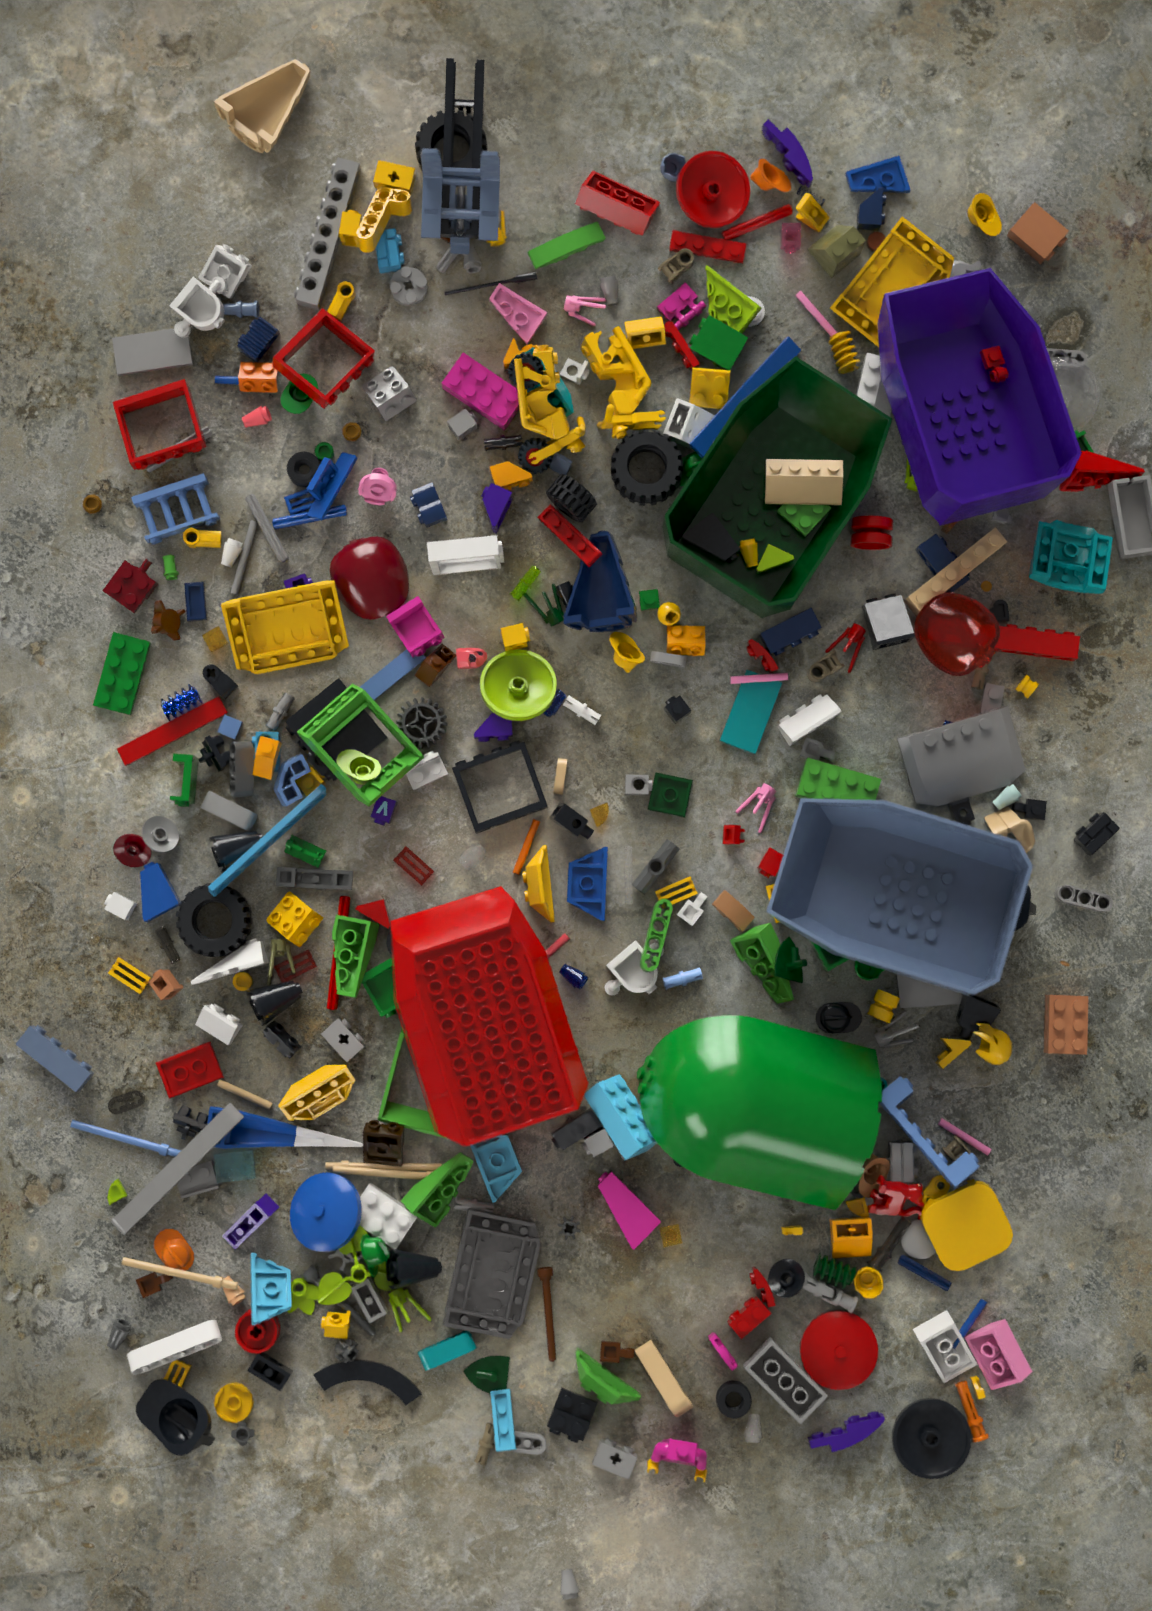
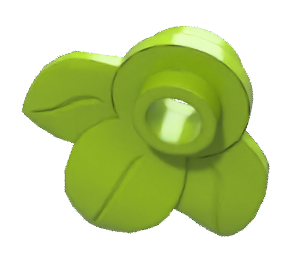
M303 1278L294 1279L291 1282L292 1306L287 1312L292 1313L299 1308L305 1314L312 1315L315 1308V1300H318L319 1287L308 1284ZM301 1284L303 1290L298 1291L296 1285Z

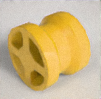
M1026 675L1015 690L1021 691L1024 697L1028 699L1039 683L1030 680V676Z

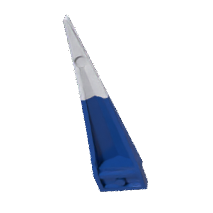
M211 1106L209 1108L207 1125L224 1108ZM238 1110L244 1118L215 1147L223 1149L290 1146L362 1147L363 1144Z

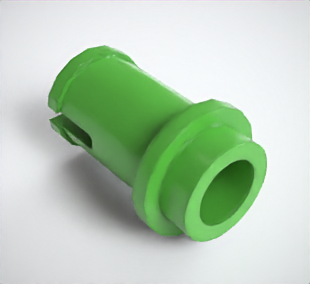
M163 556L164 577H166V580L177 579L179 572L176 571L175 556Z

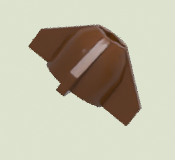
M162 600L156 601L154 603L151 633L156 634L159 632L168 635L174 641L180 640L181 637L178 633L181 624L180 616L186 612L185 609L177 611L166 609Z

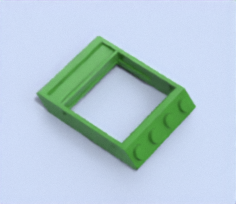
M351 684L297 731L303 741L352 795L369 807L424 758L423 754L369 694L354 684ZM368 707L405 749L381 769L380 774L376 778L369 780L359 789L322 746L362 710Z

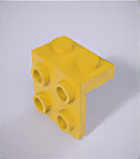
M289 891L270 913L266 921L287 940L300 948L315 928L319 926L324 917Z

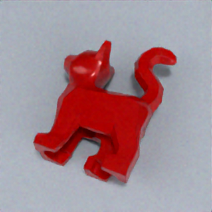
M879 1175L877 1183L880 1186L878 1190L872 1189L870 1197L874 1199V1204H868V1213L890 1216L898 1215L901 1217L918 1214L917 1219L921 1220L920 1216L925 1205L922 1201L924 1197L923 1185L921 1183L907 1185L900 1181H887L884 1176ZM907 1199L919 1205L912 1206L906 1210L902 1209Z

